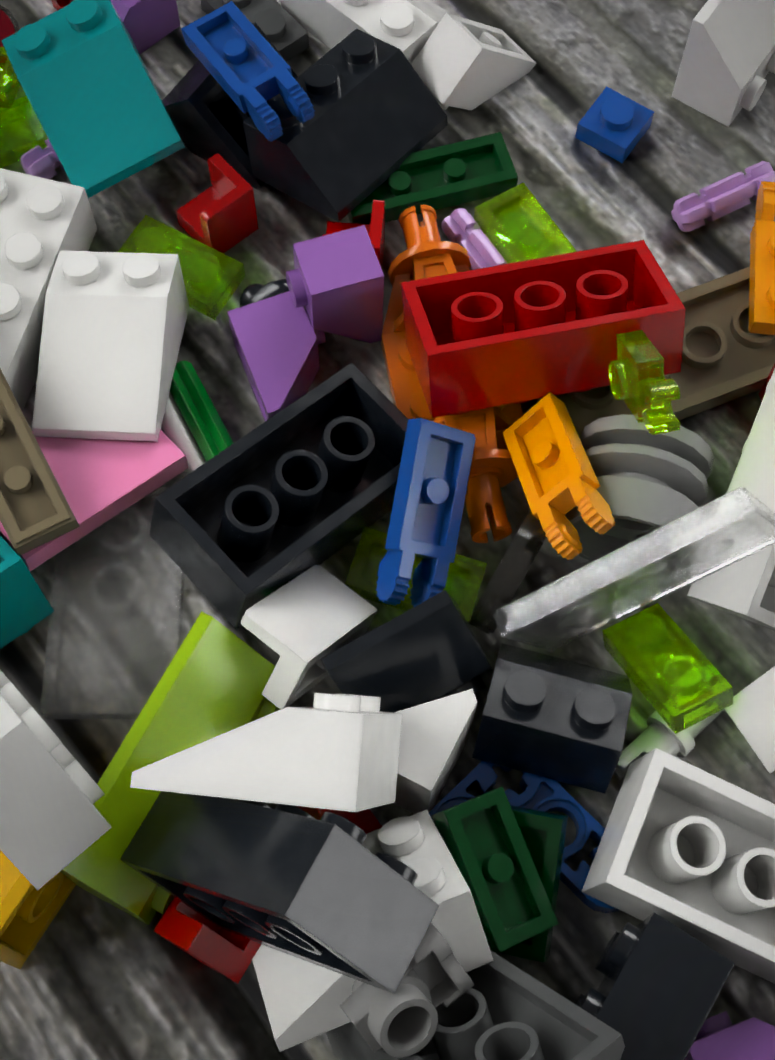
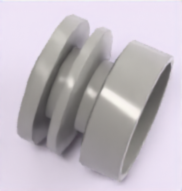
M620 414L598 418L586 425L580 440L600 484L597 491L609 504L616 523L604 535H600L584 522L580 512L577 510V506L569 511L565 516L576 528L583 547L582 552L578 556L600 566L623 572L650 575L674 573L689 567L696 558L703 520L699 507L707 497L709 488L707 479L712 472L714 461L710 445L697 433L675 422L651 416Z

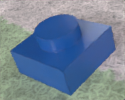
M606 86L579 121L575 138L623 164L650 128L654 111Z

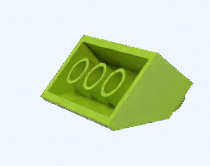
M201 611L97 783L105 795L93 805L112 828L60 871L80 888L147 925L151 923L156 912L164 915L174 896L120 860L161 791L130 788L132 772L280 710L262 695L275 666L214 617Z

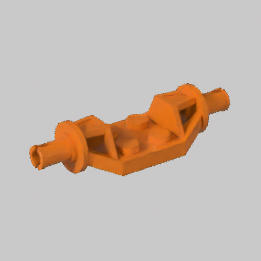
M421 205L423 221L420 222V226L416 208L411 206L405 209L399 216V223L403 229L407 250L401 252L391 262L388 270L393 288L381 334V347L393 403L408 419L423 418L475 434L476 440L465 497V505L471 526L470 534L472 541L488 543L486 532L490 531L491 527L493 541H499L512 533L501 487L518 477L502 433L523 415L521 404L511 403L473 410L461 415L431 417L406 346L401 282L469 271L471 263L468 251L458 243L441 241L436 222L437 215L432 206Z

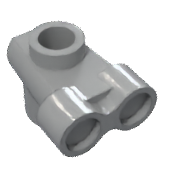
M430 923L395 994L355 979L352 994L340 1007L374 1053L383 1048L390 1056L403 1058L419 1052L432 1039L438 1025L436 1007L442 1003L447 1008L474 984L454 957L446 940L435 926Z

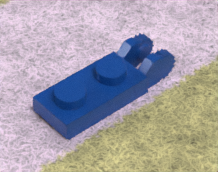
M232 1L181 29L188 48L243 113H249L256 128L263 133L268 141L272 142L283 134L278 115L267 104V100L279 93L287 109L300 123L302 122L303 124L315 116V110L310 98L293 77L291 67Z
M423 418L408 419L385 549L388 552L379 563L376 597H379V601L382 603L396 606L402 600L404 601L405 595L408 594L407 589L410 587L408 583L412 576L415 557L423 559L413 573V587L410 590L411 605L415 607L441 593L445 588L449 564L454 563L476 440L475 434Z

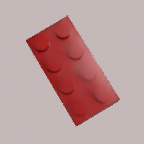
M644 240L401 282L406 346L432 418L446 415H461L473 410L511 403H525L533 399L543 398L550 392L554 395L585 392L593 388L630 381H645L653 377L681 372L686 308Z

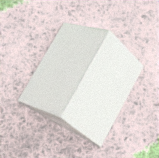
M473 689L394 712L402 713L394 804L413 814L426 809L429 813L434 808L470 737L477 705Z

